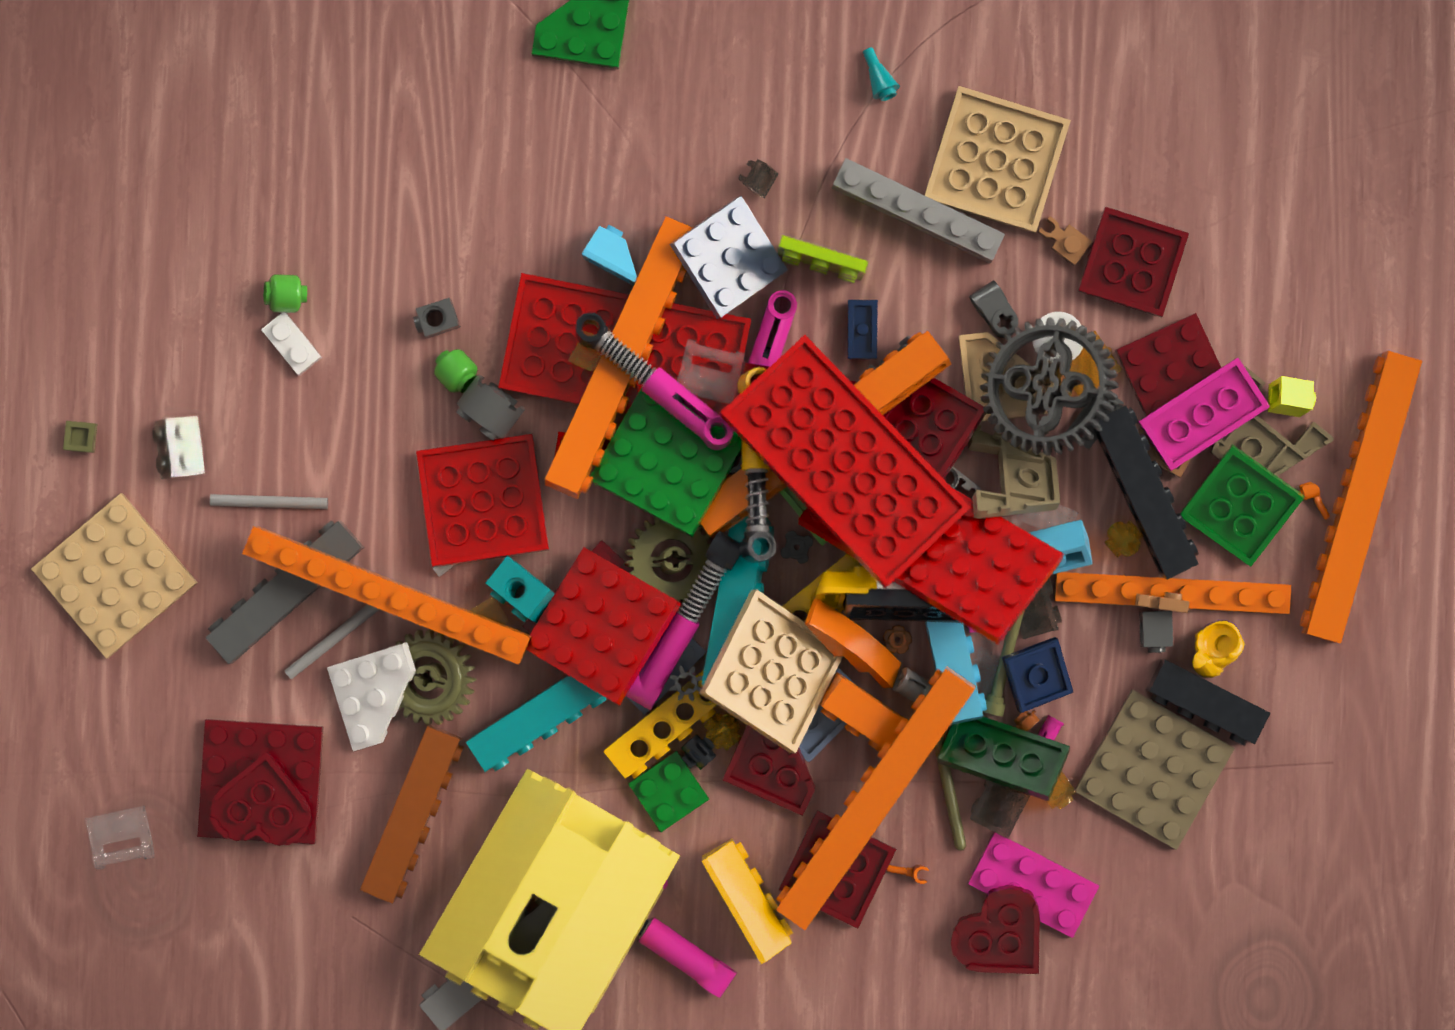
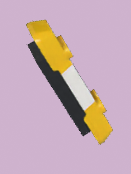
M863 566L853 567L852 572H825L815 594V599H819L833 608H844L843 614L852 620L961 623L895 582H892L884 589Z

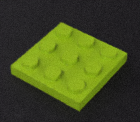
M782 235L778 249V255L783 256L782 261L795 266H799V262L811 265V271L825 275L827 271H832L839 274L838 279L850 283H855L856 279L862 280L868 264L866 260Z

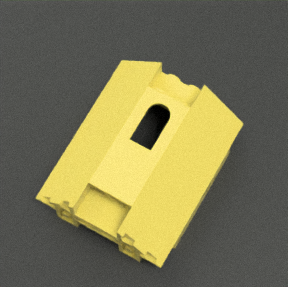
M526 769L419 955L448 971L445 977L461 986L464 980L474 986L471 992L484 1000H487L489 996L499 1001L497 1007L508 1014L513 1015L514 1011L521 1013L525 1016L522 1022L536 1030H539L540 1026L548 1030H581L589 1015L594 1013L663 892V886L680 855L661 845L660 842L648 834L634 828V825L628 821L624 822L576 795L573 790L566 789L558 783ZM532 894H535L558 907V910L535 950L528 955H517L510 949L508 937Z

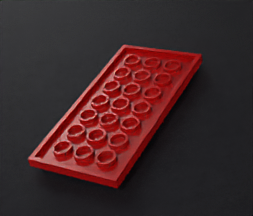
M521 273L498 388L579 404L602 354L597 349L593 350L592 348L584 347L577 341L575 335L576 322L585 313H596L602 317L610 332H613L630 294ZM673 303L671 309L665 308L661 318H664L665 322L660 334H653L649 343L653 345V348L647 360V365L651 364L652 369H658L659 367L719 414L736 398L737 384L740 378L751 319L730 314L716 318L710 310ZM588 324L582 329L583 333L587 336H594L599 331L593 324ZM637 382L635 388L629 387L625 395L629 398V401L623 413L626 414L643 384H638Z
M806 335L801 337L719 413V416L884 589L971 508Z
M955 490L971 508L893 582L998 645L1063 560L1064 554L1001 516L974 518L973 500ZM806 508L799 517L798 524L855 558L818 518Z

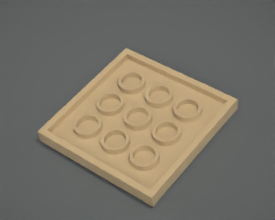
M958 86L925 196L948 207L1036 233L1071 120Z
M120 493L31 568L106 659L111 657L198 583L123 493Z
M757 589L751 590L700 694L789 753H796L843 656L834 657L805 625L804 621Z

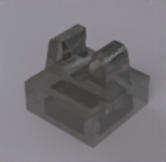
M759 159L757 161L749 160L747 165L751 168V171L747 177L740 174L739 180L754 194L765 199L779 173Z

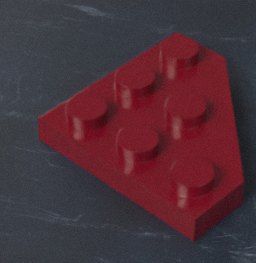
M746 726L722 780L803 816L815 791V784L800 748H798L796 753H789L750 726Z

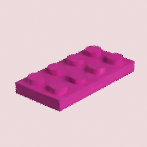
M1237 357L1147 415L1138 423L1169 471H1172L1268 409L1270 405Z
M995 831L968 881L969 885L986 894L991 889L1007 885L1030 890L1038 903L1040 922L1071 938L1074 937L1099 888L1098 884Z

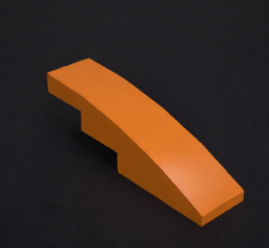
M814 599L805 621V625L834 657L844 656L858 672H869L883 688H893L901 662L858 624L823 601Z

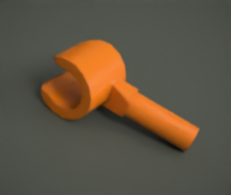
M1313 482L1301 484L1299 488L1301 494L1304 495L1303 500L1313 498L1324 520L1329 518L1330 514L1322 502L1319 487Z
M889 865L887 868V872L909 876L917 883L925 884L928 882L924 879H917V872L919 870L929 871L923 865H915L913 868Z

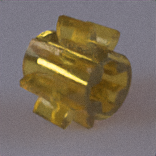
M1130 520L1126 524L1124 522H1116L1109 527L1107 531L1109 539L1104 543L1117 558L1121 554L1128 557L1134 555L1140 549L1141 542L1139 539L1143 537V534Z
M718 712L704 725L708 730L705 737L712 740L716 749L724 747L727 751L742 737L737 733L740 729L739 722L729 714L722 716Z

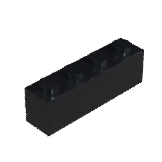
M1161 659L1146 689L1153 693L1150 699L1164 706H1167L1168 702L1178 706L1177 712L1189 719H1193L1194 715L1204 719L1203 726L1219 733L1221 728L1230 732L1229 739L1243 746L1247 742L1256 744L1271 714L1165 659Z

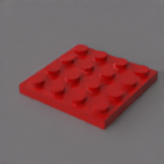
M533 434L416 451L433 568L549 551Z
M583 547L530 633L531 638L526 650L620 706L681 606V603Z

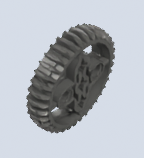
M1048 317L1046 325H1044L1041 319H1036L1035 327L1029 322H1025V331L1022 332L1019 327H1015L1014 332L1016 336L1012 338L1009 334H1005V339L1008 342L1005 345L997 342L996 346L1000 351L998 354L995 352H990L989 354L994 359L993 363L985 362L984 366L990 372L982 373L981 378L988 381V383L980 385V389L988 393L981 396V401L989 404L983 408V411L986 414H991L987 420L990 424H996L994 431L998 434L1002 433L1001 438L1006 442L1011 440V445L1015 448L1021 444L1022 451L1028 452L1031 448L1032 453L1035 455H1039L1043 448L1044 454L1050 456L1053 447L1055 452L1060 455L1065 445L1067 450L1071 452L1074 450L1073 442L1076 441L1081 447L1084 446L1082 437L1086 436L1090 440L1094 438L1090 432L1093 428L1097 431H1102V427L1098 424L1100 419L1105 422L1109 421V417L1104 412L1105 410L1113 411L1114 406L1108 403V401L1117 400L1118 397L1110 391L1119 387L1116 381L1111 380L1118 376V372L1111 369L1115 365V361L1108 358L1111 354L1108 348L1102 349L1105 343L1101 339L1095 340L1097 335L1093 331L1087 333V328L1084 325L1077 328L1075 321L1071 320L1066 326V321L1063 318H1059L1055 326L1054 319ZM1053 336V338L1040 347L1035 366L1015 365L1010 367L1005 372V375H1002L1009 360L1023 346L1034 340ZM1065 338L1084 347L1093 358L1099 373L1098 389H1095L1093 381L1087 375L1070 371L1072 352L1070 347L1064 343ZM1057 353H1058V354L1060 355V357H1059V358H1055V359L1053 360V363H1052V362L1050 361V358H1051V357H1056V355H1057ZM1021 376H1026L1025 385L1021 388H1015L1016 380ZM1051 382H1052V383L1054 384V386H1053V387H1048V389H1047V391H1046V390L1044 389V387H1045V386H1049V385L1051 384ZM1000 384H1003L1005 392L1011 398L1028 401L1025 419L1027 424L1034 430L1033 435L1017 428L1006 416L1000 402ZM1077 385H1083L1084 390L1082 394L1072 397L1073 388ZM1094 398H1097L1092 410L1080 424L1063 434L1045 437L1049 431L1054 430L1058 426L1063 407L1083 408L1089 405ZM1046 410L1048 412V415L1042 416L1040 420L1038 418L1039 414H1044Z

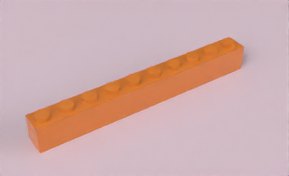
M667 216L661 225L612 332L615 339L619 338L618 342L623 341V346L627 344L626 348H631L630 351H635V355L639 354L638 358H643L644 361H647L651 354L653 345L649 343L653 334L659 335L664 325L665 319L661 317L665 308L671 309L676 299L677 293L673 292L677 282L683 283L687 275L686 269L670 244L691 230L692 227ZM605 354L601 356L545 477V486L575 499L579 498L581 492L587 493L593 477L589 476L593 465L599 467L605 453L601 449L605 439L611 440L616 430L617 424L613 423L617 413L623 414L628 404L629 398L625 395L629 387L635 388L638 380L634 381V377L630 378V374H626V370L622 371V367L618 368V364L614 365V360L609 361L610 357L606 358Z
M928 330L923 334L919 332L913 335L907 341L908 345L899 352L894 350L883 359L884 363L876 369L870 368L859 377L860 381L854 385L882 415L952 365L948 356ZM742 464L740 465L741 469L735 474H728L700 523L713 540L719 531L725 533L748 516V512L745 510L748 507V500L745 498L748 495V488L745 486L748 483V476L745 474L746 471H742ZM772 470L766 473V478H768L766 480V490H768L766 502L787 487Z
M1391 351L1383 352L1382 357L1378 356L1373 367V373H1376L1374 384L1368 386L1365 395V401H1368L1365 413L1362 412L1357 423V429L1360 430L1358 440H1353L1349 450V457L1352 458L1349 469L1344 470L1340 485L1344 486L1341 497L1336 498L1333 505L1332 513L1336 514L1333 526H1328L1325 533L1324 542H1328L1325 554L1321 553L1317 561L1316 570H1319L1317 582L1313 581L1308 592V598L1311 599L1308 610L1305 609L1301 616L1300 626L1303 627V634L1341 644L1422 360Z
M259 526L252 527L242 552L246 556L518 665L522 661L531 638L529 634Z
M946 666L943 672L939 669L936 670L928 682L932 686L926 696L920 693L911 706L915 710L911 718L908 720L904 717L894 730L898 734L897 738L892 744L888 741L884 744L877 755L881 758L875 768L871 765L868 767L860 779L864 784L859 792L853 789L843 804L847 806L842 816L837 813L826 827L830 830L826 839L823 840L819 837L809 851L814 855L808 864L802 861L793 874L797 879L793 886L789 888L786 885L776 898L780 902L776 911L803 930L807 929L974 692L976 686L948 666Z

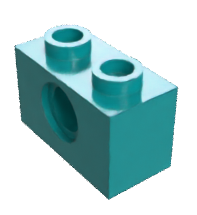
M506 556L486 581V584L493 589L490 595L503 605L506 601L514 607L511 612L523 622L530 619L537 624L555 595L551 589L509 556ZM520 586H525L524 594L520 598H516V590Z

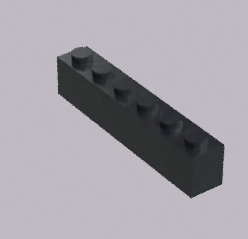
M1119 403L1114 406L1113 411L1105 410L1104 414L1109 417V421L1105 422L1100 419L1098 424L1102 427V431H1097L1095 428H1093V431L1160 576L1168 580L1198 565L1199 563L1195 556L1199 555L1192 539L1188 540L1183 531L1187 528L1180 513L1176 514L1172 507V503L1175 500L1170 489L1167 486L1163 487L1159 477L1163 476L1158 463L1155 460L1151 461L1147 452L1151 449L1148 440L1144 434H1139L1135 426L1138 423L1135 412L1131 407L1127 408L1126 405Z

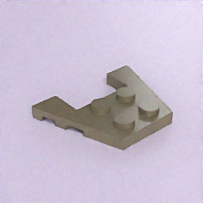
M1245 366L1258 389L1261 390L1265 382ZM1255 416L1215 442L1210 453L1221 460L1233 444L1273 474L1279 476L1320 448L1331 443L1334 438L1315 422H1312L1293 445L1259 416Z
M979 425L970 438L968 447L972 451L998 455L1001 494L976 490L972 497L974 518L1057 510L1060 505L1056 458L1046 456L1043 452L1035 455L1032 453L1031 448L1028 452H1024L1021 450V445L1015 448L1011 443L1003 440L1001 434L997 432L994 435L981 431V426Z

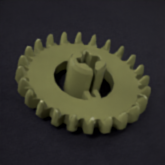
M654 517V526L648 520H645L643 522L645 532L639 528L635 529V534L639 539H628V542L634 549L625 550L624 553L632 557V560L625 562L624 566L633 569L630 572L633 576L678 602L681 600L682 603H685L684 598H688L687 593L690 594V589L694 588L692 584H696L695 580L699 579L697 575L701 576L700 571H704L702 566L706 564L707 558L705 554L711 545L707 544L710 536L708 533L700 534L703 529L701 524L693 537L656 517ZM669 539L678 540L685 544L691 553L686 554L682 548L672 546L663 550L658 557H651L655 546L661 541ZM672 553L674 558L690 559V561H680L674 565V568L672 563L662 560L670 557ZM686 565H692L689 574L677 582L662 580L652 569L659 567L662 572L672 575L682 571Z
M431 629L426 631L425 636L422 630H417L414 638L412 634L405 635V643H408L413 662L423 656L433 657L441 662V664L433 662L419 668L415 667L416 671L413 680L417 688L426 692L437 688L444 689V692L437 698H424L415 692L409 681L403 693L404 698L399 706V709L404 708L403 716L405 718L413 714V721L415 723H419L423 717V722L427 726L432 724V718L437 725L443 723L442 716L447 721H451L454 719L452 712L455 714L463 713V709L460 708L459 704H470V700L466 699L464 695H470L475 692L467 684L477 680L474 677L467 676V673L474 670L475 666L465 665V662L471 657L470 654L460 656V652L464 648L463 644L453 647L455 639L449 637L444 641V635L441 633H437L434 638V631ZM401 640L397 641L396 645L403 644L404 642Z

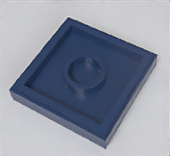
M1058 638L1047 639L1002 657L1018 712L1023 713L1074 693Z

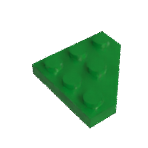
M629 0L568 1L536 25L532 56L619 69Z

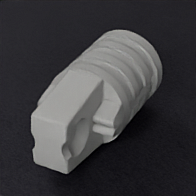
M905 667L898 673L892 689L915 702L920 693L926 696L932 686L928 684L929 680L924 679V677Z

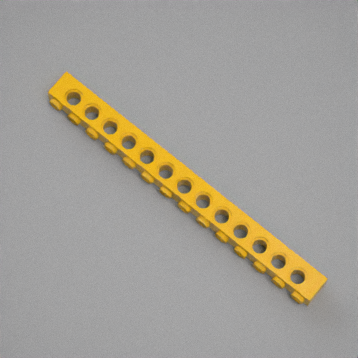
M846 553L783 604L782 607L791 613L802 610L808 616L823 574L829 571L852 572L853 567L860 566L859 561ZM834 608L837 609L839 612L844 610V608ZM704 669L696 677L703 676ZM690 680L682 686L681 690L686 692L688 688L694 689L695 684ZM701 680V681H698V686H699V687H702V686H703V685L701 684V683H702V680ZM697 690L693 692L694 701L690 700L689 695H684L679 701L678 696L680 693L676 691L604 749L603 752L625 779L630 775L635 779L648 768L644 763L653 756L658 760L670 750L668 747L670 742L675 738L680 742L692 733L691 725L698 720L704 723L716 713L713 709L716 704L712 701L703 700ZM681 703H688L693 707L694 713L691 718L682 719L677 715L676 710ZM660 721L668 723L671 728L670 734L664 738L658 737L654 733L656 723ZM636 740H642L647 744L648 751L643 756H636L631 750V744Z

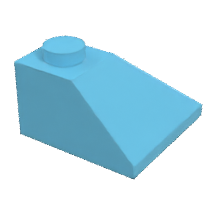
M610 225L606 229L599 226L582 252L584 260L634 286L637 275L627 242L622 238L623 232Z

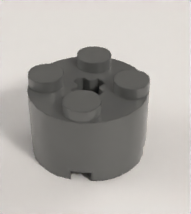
M477 375L457 402L459 408L456 413L468 422L473 420L482 426L480 431L490 439L505 438L525 411V408L523 406L516 408L517 400L503 389L498 388L493 382L489 385L482 383L485 377Z

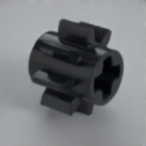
M696 734L681 747L685 752L681 759L690 769L696 765L701 770L717 756L712 751L716 744L708 735L702 739Z

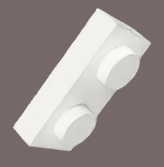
M281 313L261 329L299 376L322 358L287 313Z

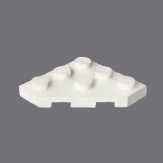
M407 642L327 667L353 751L382 743L388 733L386 730L392 717H395L404 698L405 688L408 682L412 680L416 671Z

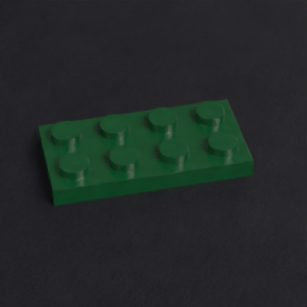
M982 717L981 719L957 723L951 726L939 753L938 763L1049 801L1070 752V746Z

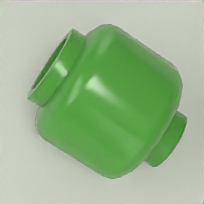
M274 274L269 281L264 282V304L269 305L270 310L273 312L296 313L299 311L301 303L307 302V286L301 285V280L297 275Z
M456 349L450 352L446 350L435 361L437 364L434 370L435 377L450 392L464 393L477 376V365L462 350Z

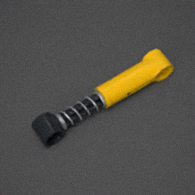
M758 367L741 375L737 384L738 392L742 393L751 384L752 377L758 378L767 369ZM741 439L742 471H746L745 474L748 476V483L745 484L748 488V495L745 497L748 500V507L745 509L748 512V519L746 520L748 525L746 532H744V538L740 542L739 550L744 560L749 563H758L770 559L776 551V542L771 532H769V526L766 524V517L769 516L766 514V505L769 504L766 502V493L768 492L766 490V480H768L766 473L771 469ZM754 540H758L762 544L763 551L761 555L756 554L753 550Z

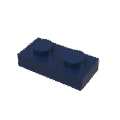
M848 300V359H877L878 300Z

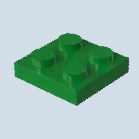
M677 750L628 783L660 832H663L710 800L689 767L681 759L682 757Z

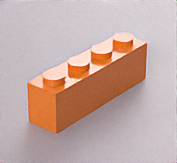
M838 672L833 676L820 703L823 707L820 711L833 721L839 718L847 723L844 728L856 737H859L861 733L870 739L868 744L879 752L887 741L892 744L897 738L898 734L894 730L904 718Z

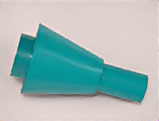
M873 47L864 50L862 53L869 66L873 99H880L881 101L892 99L897 95L896 91L900 88V85L879 62Z

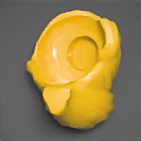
M1218 620L1206 625L1195 634L1196 654L1192 660V665L1197 674L1204 678L1220 676L1221 672L1224 671L1223 668L1233 663L1242 653L1245 645L1244 640L1240 635V630L1234 623L1228 620Z

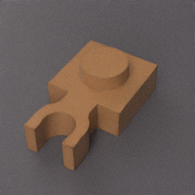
M1049 216L1047 221L1053 225V232L1047 233L1040 228L1038 233L1045 238H1052L1056 241L1051 249L1075 266L1093 241L1070 224L1063 231L1059 227V223Z
M1165 592L1164 598L1137 594L1135 605L1188 613L1190 601H1183L1182 594Z

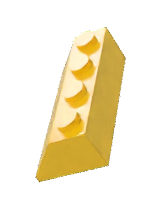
M732 838L702 855V863L760 963L763 964L792 943L789 936L793 934V931L785 918L780 920L774 910L777 909L778 905L771 893L764 894L760 887V884L764 883L756 867L750 869L745 859L749 855L741 842L735 844Z

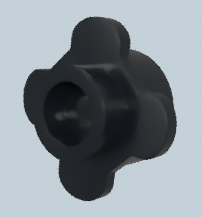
M789 531L785 535L787 541L785 547L780 551L781 556L784 559H796L800 564L806 563L809 559L807 553L809 547L813 545V539L810 536L802 537L797 535L795 531ZM796 544L800 546L799 550L794 549Z

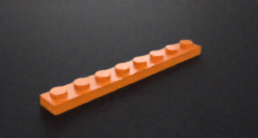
M1071 572L1056 573L1054 601L1135 605L1137 594L1164 598L1165 592L1182 594L1183 601H1190V609L1290 614L1291 585L1179 578L1167 580L1161 577Z

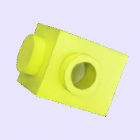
M1281 376L1269 384L1268 404L1270 407L1268 412L1302 417L1313 410L1316 403L1314 381Z

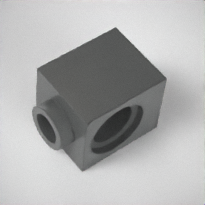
M450 298L416 308L418 316L413 317L416 329L419 334L424 333L427 339L461 328ZM434 311H439L443 315V322L437 327H432L428 323V316Z
M1139 611L1140 647H1148V653L1166 652V647H1173L1172 611Z

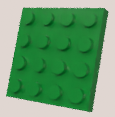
M640 389L608 444L599 467H595L593 470L591 483L693 537L742 452L741 438L733 431L731 442L726 448L713 450L707 447L703 439ZM716 426L710 429V435L715 439H723L726 436L725 430L721 427Z

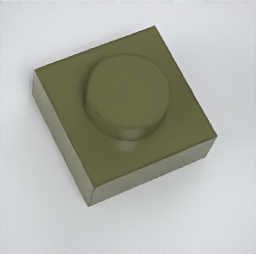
M66 421L63 450L95 453L97 424Z

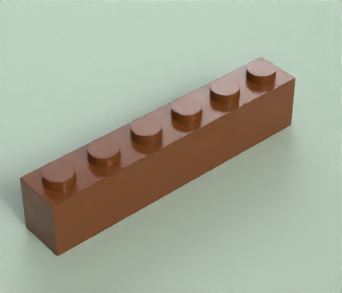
M432 725L427 726L360 891L392 904L396 901L397 897L402 899L408 886V882L404 881L407 871H414L420 856L415 854L419 843L425 844L431 828L426 825L430 815L436 817L442 803L441 800L437 799L442 788L447 790L453 773L448 771L453 761L458 763L464 746L460 745L461 737Z

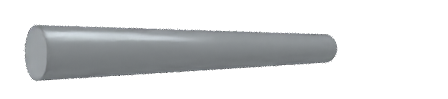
M210 494V506L328 510V498Z
M367 604L284 671L287 676L292 680L380 609Z

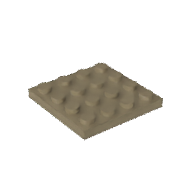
M1131 690L1075 787L1074 792L1177 850L1235 748L1140 693Z

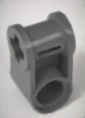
M994 280L969 296L975 309L985 319L996 336L1005 338V334L1012 336L1015 333L1014 328L1018 326L1017 314ZM1000 317L1004 320H1011L1009 330L1006 327H998Z

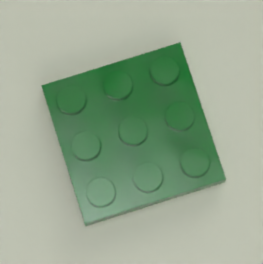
M1232 444L1180 514L1188 523L1251 567L1302 502L1304 495Z

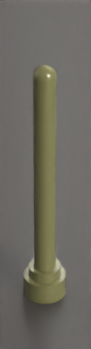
M1024 611L1005 636L991 693H987L985 698L987 710L983 711L985 713L1003 716L1006 704L1003 703L1004 697H1002L1007 674L1002 657L1014 652Z
M943 735L934 749L954 845L957 850L962 851L966 848V840L951 769L938 763V756L945 742Z

